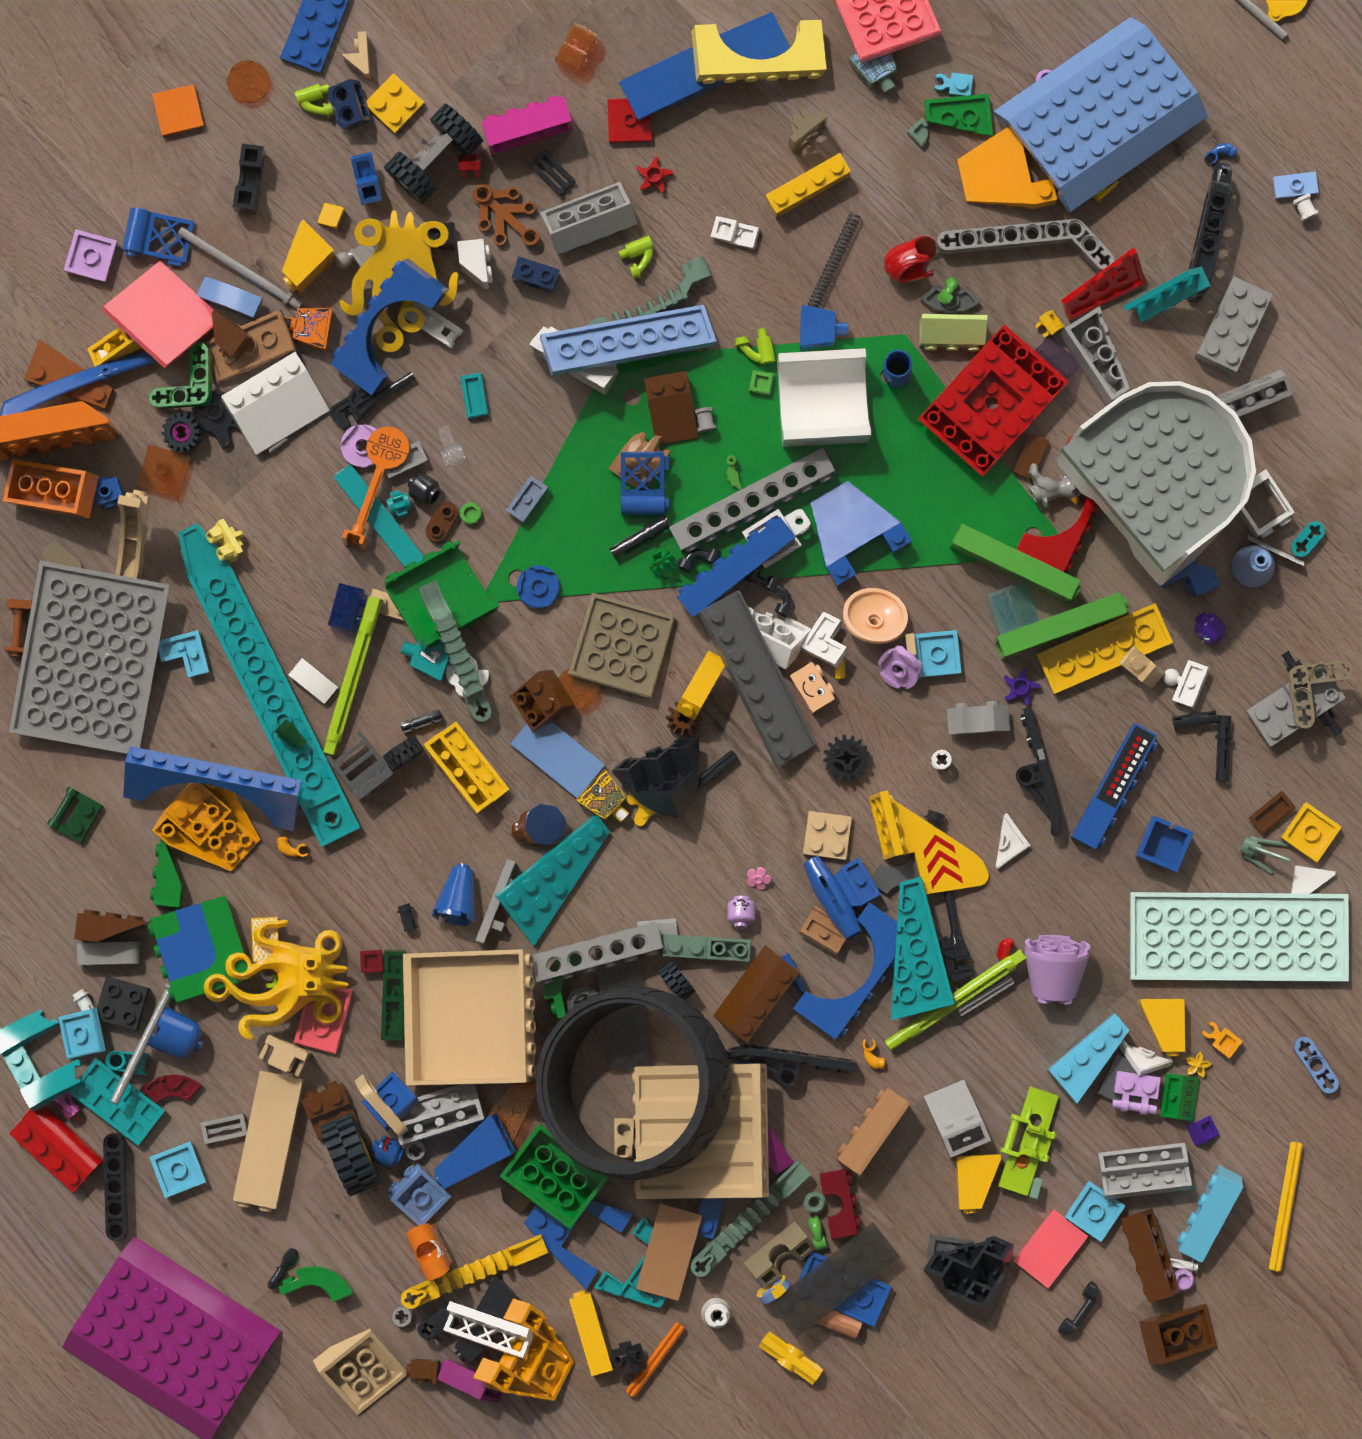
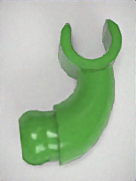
M950 277L945 281L946 289H942L937 296V299L943 304L950 303L953 298L952 293L958 287V281L954 277Z
M814 1215L815 1218L809 1217L808 1225L814 1236L812 1240L816 1247L815 1250L819 1251L826 1249L827 1245L825 1237L822 1236L821 1221L818 1216Z

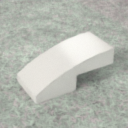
M716 216L711 238L755 250L760 229L759 227L738 223L736 220Z
M303 658L288 674L324 704L338 688Z

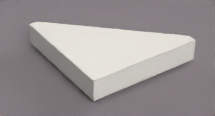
M1007 813L1003 816L995 866L997 869L1030 846Z
M1295 866L1291 894H1310L1332 878L1336 872Z
M1122 1040L1118 1046L1139 1076L1169 1067L1173 1063L1172 1058L1165 1059L1154 1055L1155 1052L1128 1045L1125 1040Z

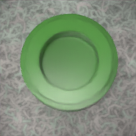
M470 502L461 507L460 517L464 523L474 525L480 521L482 512L477 504Z

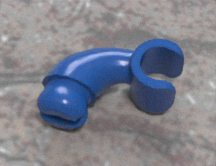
M1222 143L1207 152L1204 160L1207 156L1212 155L1214 161L1211 165H1214L1218 160L1219 154H1227L1230 158H1233L1238 149L1233 144Z

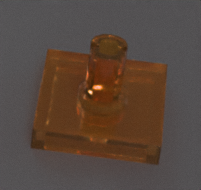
M149 445L137 486L179 498L191 456Z

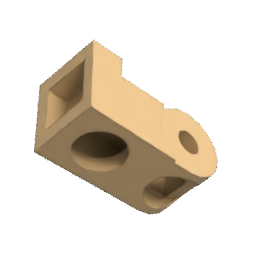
M614 1118V1155L623 1159H632L633 1118Z

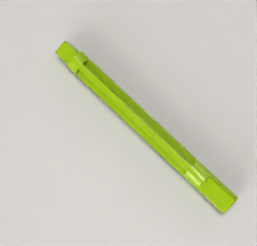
M372 596L368 597L326 737L327 741L323 751L325 753L336 755L339 743H341L382 606V599Z
M1018 950L952 993L953 1005L926 1011L905 1025L902 1030L885 1040L889 1049L893 1051L909 1039H913L1011 973L1017 966L1026 961L1024 954L1021 950Z

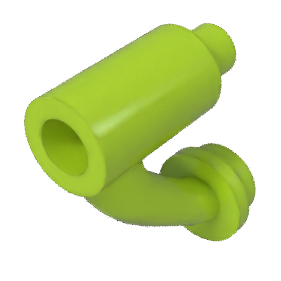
M316 84L294 92L299 106L304 110L314 114L327 115L328 119L334 115L330 103H323L324 107L315 106L310 103L324 98L323 94L329 93L328 84L323 86Z
M648 235L626 244L625 249L618 251L621 259L628 256L632 259L644 254L638 266L634 263L633 266L629 267L634 279H641L640 274L650 263L654 247Z
M766 328L757 330L759 337L756 338L758 353L748 346L750 340H748L747 336L735 339L734 346L740 347L751 360L761 363V365L776 361L771 336H767Z

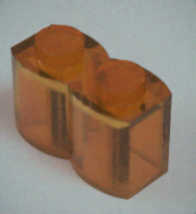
M575 22L561 46L555 62L576 74L580 70L584 71L589 63L587 57L590 51L595 52L600 41L597 40L598 34Z

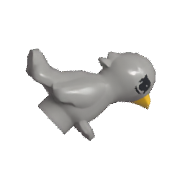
M1032 463L1028 475L1033 479L1034 485L1029 487V492L1035 503L1041 502L1044 508H1048V501L1064 497L1071 500L1074 504H1078L1082 493L1066 474L1064 476L1060 475L1061 481L1057 482L1052 478L1042 476L1038 471L1036 463Z

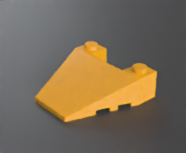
M1010 126L957 160L966 202L1037 209L1055 205L1057 197L1054 184L1050 179L1031 183L1023 149L1024 145Z
M513 1299L504 1319L526 1327L534 1334L525 1358L521 1359L507 1353L503 1354L499 1363L483 1358L473 1378L484 1386L503 1393L555 1401L574 1360L564 1344L557 1339L556 1332L547 1323L545 1314L529 1303ZM517 1339L510 1344L513 1350L520 1352L525 1341Z

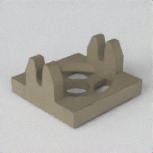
M801 108L799 111L802 117H798L795 114L792 115L793 123L791 124L793 135L789 137L788 147L793 152L826 127L828 115L824 111L813 117L809 111Z

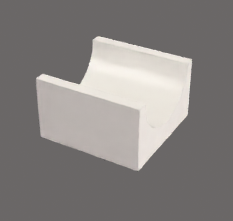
M866 348L778 354L777 368L782 447L869 442L871 428L868 419L866 397Z

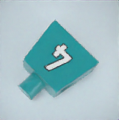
M404 641L400 654L412 657L410 666L439 682L443 681L450 660L449 654L445 653L444 649L446 647L444 643L441 642L423 652L418 642L414 645Z

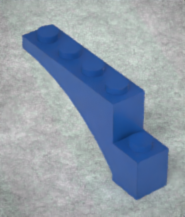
M1194 561L1161 585L1164 588L1186 578L1185 587L1189 594H1193L1194 598L1221 586L1212 566L1206 567Z

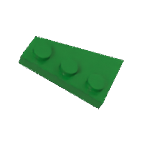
M989 93L924 100L926 123L993 137Z

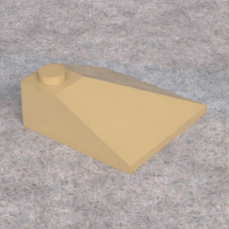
M370 1329L329 1347L313 1360L321 1376L356 1415H359L406 1377V1369Z

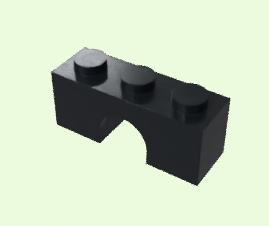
M242 143L239 159L238 185L235 186L232 206L235 212L257 214L266 154L263 146Z

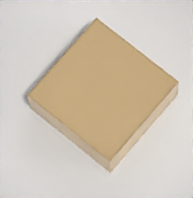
M914 633L905 634V649L916 656Z

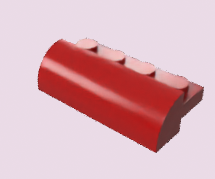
M46 1105L35 1112L30 1109L9 1133L73 1193L104 1162L103 1157Z

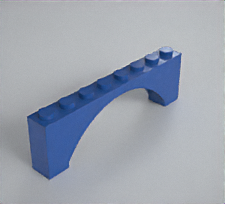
M131 746L125 760L123 798L145 802L148 795L170 785L181 783L209 784L230 790L252 802L270 819L274 828L290 831L295 829L299 815L302 780Z

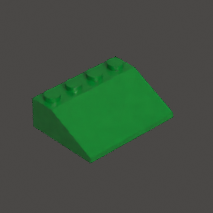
M540 1123L500 1175L502 1179L569 1229H571L609 1178L602 1173L593 1172L576 1162L562 1149V1146L558 1145L548 1129Z

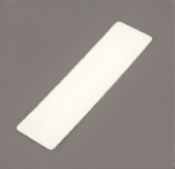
M1248 535V539L1252 542L1304 566V561L1295 558L1289 554H1286Z

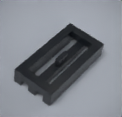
M546 150L530 164V167L559 196L575 182V179ZM544 158L568 180L567 183L543 160ZM539 163L563 186L561 189L537 166Z

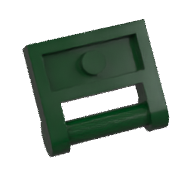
M68 786L65 791L67 794L53 818H50L47 822V825L82 843L103 805ZM75 797L80 801L66 825L63 826L60 824V821Z

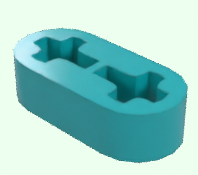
M1313 521L1306 525L1290 545V551L1293 556L1302 558L1309 554L1325 534V528L1322 523ZM1317 526L1319 528L1317 531L1319 536L1314 535L1311 539L1307 536L1311 533L1309 528ZM1304 540L1307 541V544L1304 546L1306 551L1298 553L1295 544H1301Z

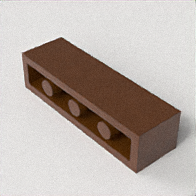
M1150 1208L1121 1218L1122 1230L1127 1236L1129 1251L1134 1257L1136 1272L1141 1278L1143 1292L1148 1302L1169 1298L1181 1292L1153 1209Z

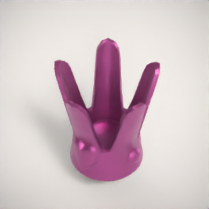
M69 1091L64 1094L69 1104L61 1097L54 1100L58 1107L51 1102L49 1103L62 1112L67 1120L73 1116L79 1120L75 1114L81 1109L74 1103Z

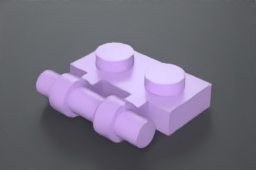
M1116 1071L1113 1093H1120L1122 1097L1121 1100L1113 1099L1112 1108L1120 1109L1122 1112H1127V1110L1136 1111L1141 1115H1147V1113L1156 1114L1157 1106L1149 1105L1148 1101L1149 1098L1158 1099L1161 1077L1139 1076L1135 1073ZM1129 1095L1140 1096L1141 1103L1129 1102Z

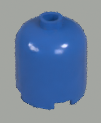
M167 1006L157 1024L158 1028L148 1042V1046L180 1060L187 1059L193 1052H199L204 1042L200 1040L202 1029L197 1022Z

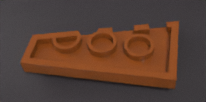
M39 339L24 380L43 386L85 369ZM99 381L64 395L107 409L114 389L103 381Z

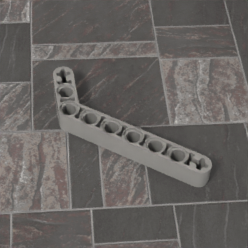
M1079 219L945 231L939 234L936 241L937 250L942 254L1070 243L1098 273L1115 261L1112 253ZM1071 226L1078 227L1080 234L1072 235L1069 228ZM1055 228L1059 235L1051 237L1048 234V229ZM1029 230L1035 231L1037 238H1028L1026 232ZM1007 232L1014 233L1016 240L1008 241L1005 238V234ZM991 234L995 241L987 243L984 241L983 236ZM965 236L971 237L973 244L965 245L962 242V238ZM956 237H958V241H957V245H958V246H956V242H955ZM944 239L951 242L949 247H945V244L942 243ZM1084 243H1093L1095 249L1087 251L1084 248ZM1099 250V251H1100L1099 255H1096V257L1093 258V256H1095V254H1096L1097 251ZM1101 260H1108L1107 264L1100 265Z

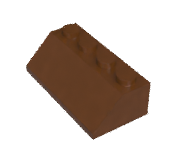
M765 945L719 1006L714 1016L748 1043L800 973V970Z

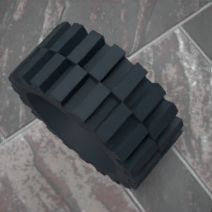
M352 1113L320 1126L335 1170L350 1197L381 1184L370 1149Z

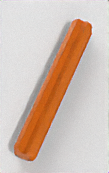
M676 1322L647 1360V1369L639 1371L626 1389L627 1394L631 1397L637 1396L685 1331L683 1325Z

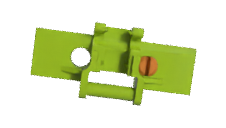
M1029 1086L1021 1115L1011 1114L1010 1119L1012 1121L1004 1147L1000 1149V1152L1007 1154L1008 1157L998 1187L1028 1196L1038 1161L1048 1163L1050 1157L1047 1155L1051 1141L1055 1140L1057 1133L1050 1132L1048 1129L1057 1104L1058 1095ZM1032 1114L1040 1116L1041 1123L1039 1126L1031 1124L1029 1117ZM1020 1123L1026 1124L1019 1151H1012Z

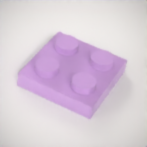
M75 229L64 271L106 283L118 241Z

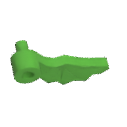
M730 455L727 458V463L730 465L726 472L728 475L727 480L731 482L732 486H736L737 489L741 490L739 473L735 470L737 458L734 455Z

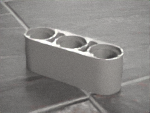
M140 942L76 943L77 965L140 964Z

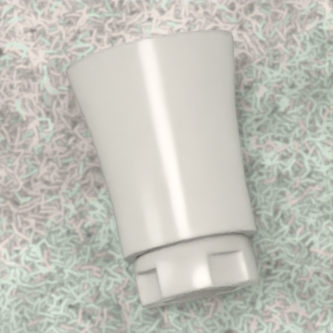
M713 1298L703 1305L701 1316L708 1327L720 1329L730 1322L732 1310L725 1300ZM720 1311L721 1317L715 1319L713 1317V1312Z

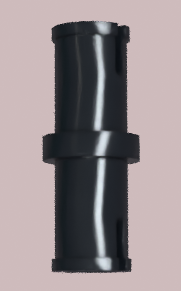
M1216 710L1201 713L1193 711L1188 715L1172 716L1174 730L1188 727L1195 729L1201 725L1218 723Z

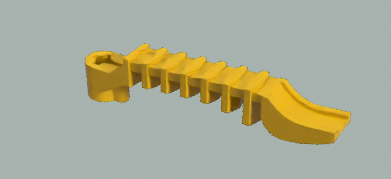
M542 1234L509 1246L507 1249L499 1250L495 1254H489L485 1258H479L473 1263H467L463 1267L455 1268L439 1278L430 1281L426 1280L414 1285L402 1293L401 1303L408 1309L416 1308L441 1297L444 1293H450L456 1288H463L466 1284L475 1283L478 1279H485L491 1274L495 1275L500 1270H508L510 1266H518L547 1254L549 1251ZM410 1293L411 1295L423 1293L414 1300V1303L412 1300L408 1301L407 1299Z

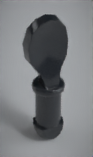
M290 1248L285 1252L280 1266H277L275 1273L268 1280L269 1289H275L284 1273H286L285 1269L294 1265L297 1261L298 1251L296 1249Z

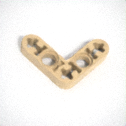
M364 1074L359 1076L355 1083L360 1093L393 1131L401 1137L408 1131V1128L379 1096L369 1079Z

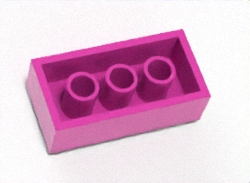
M558 95L546 99L547 102L540 104L532 102L521 110L513 108L507 110L506 114L498 117L497 114L485 117V121H481L490 155L572 131V120L564 96L560 98Z

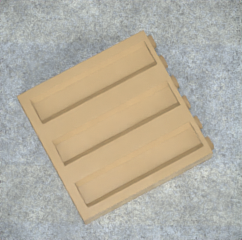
M730 1064L732 1078L730 1103L722 1126L712 1142L697 1158L680 1169L659 1177L636 1180L634 1183V1193L637 1199L769 1197L767 1064ZM697 1065L635 1067V1071L632 1074V1081L635 1085V1093L632 1098L633 1105L635 1106L633 1119L634 1128H636V1137L633 1140V1148L636 1150V1159L634 1161H643L663 1152L681 1136L688 1126L698 1100L699 1072Z

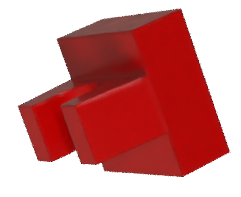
M471 154L469 157L459 155L458 164L461 177L466 178V172L473 170L474 177L479 178L481 168L480 154Z

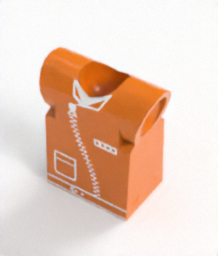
M436 1223L416 1226L405 1234L425 1280H434L449 1271V1266L453 1261Z

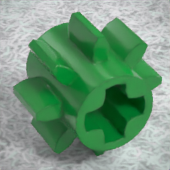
M668 550L665 552L657 551L651 556L650 561L652 564L649 568L657 577L661 575L667 577L675 571L674 563L677 560Z

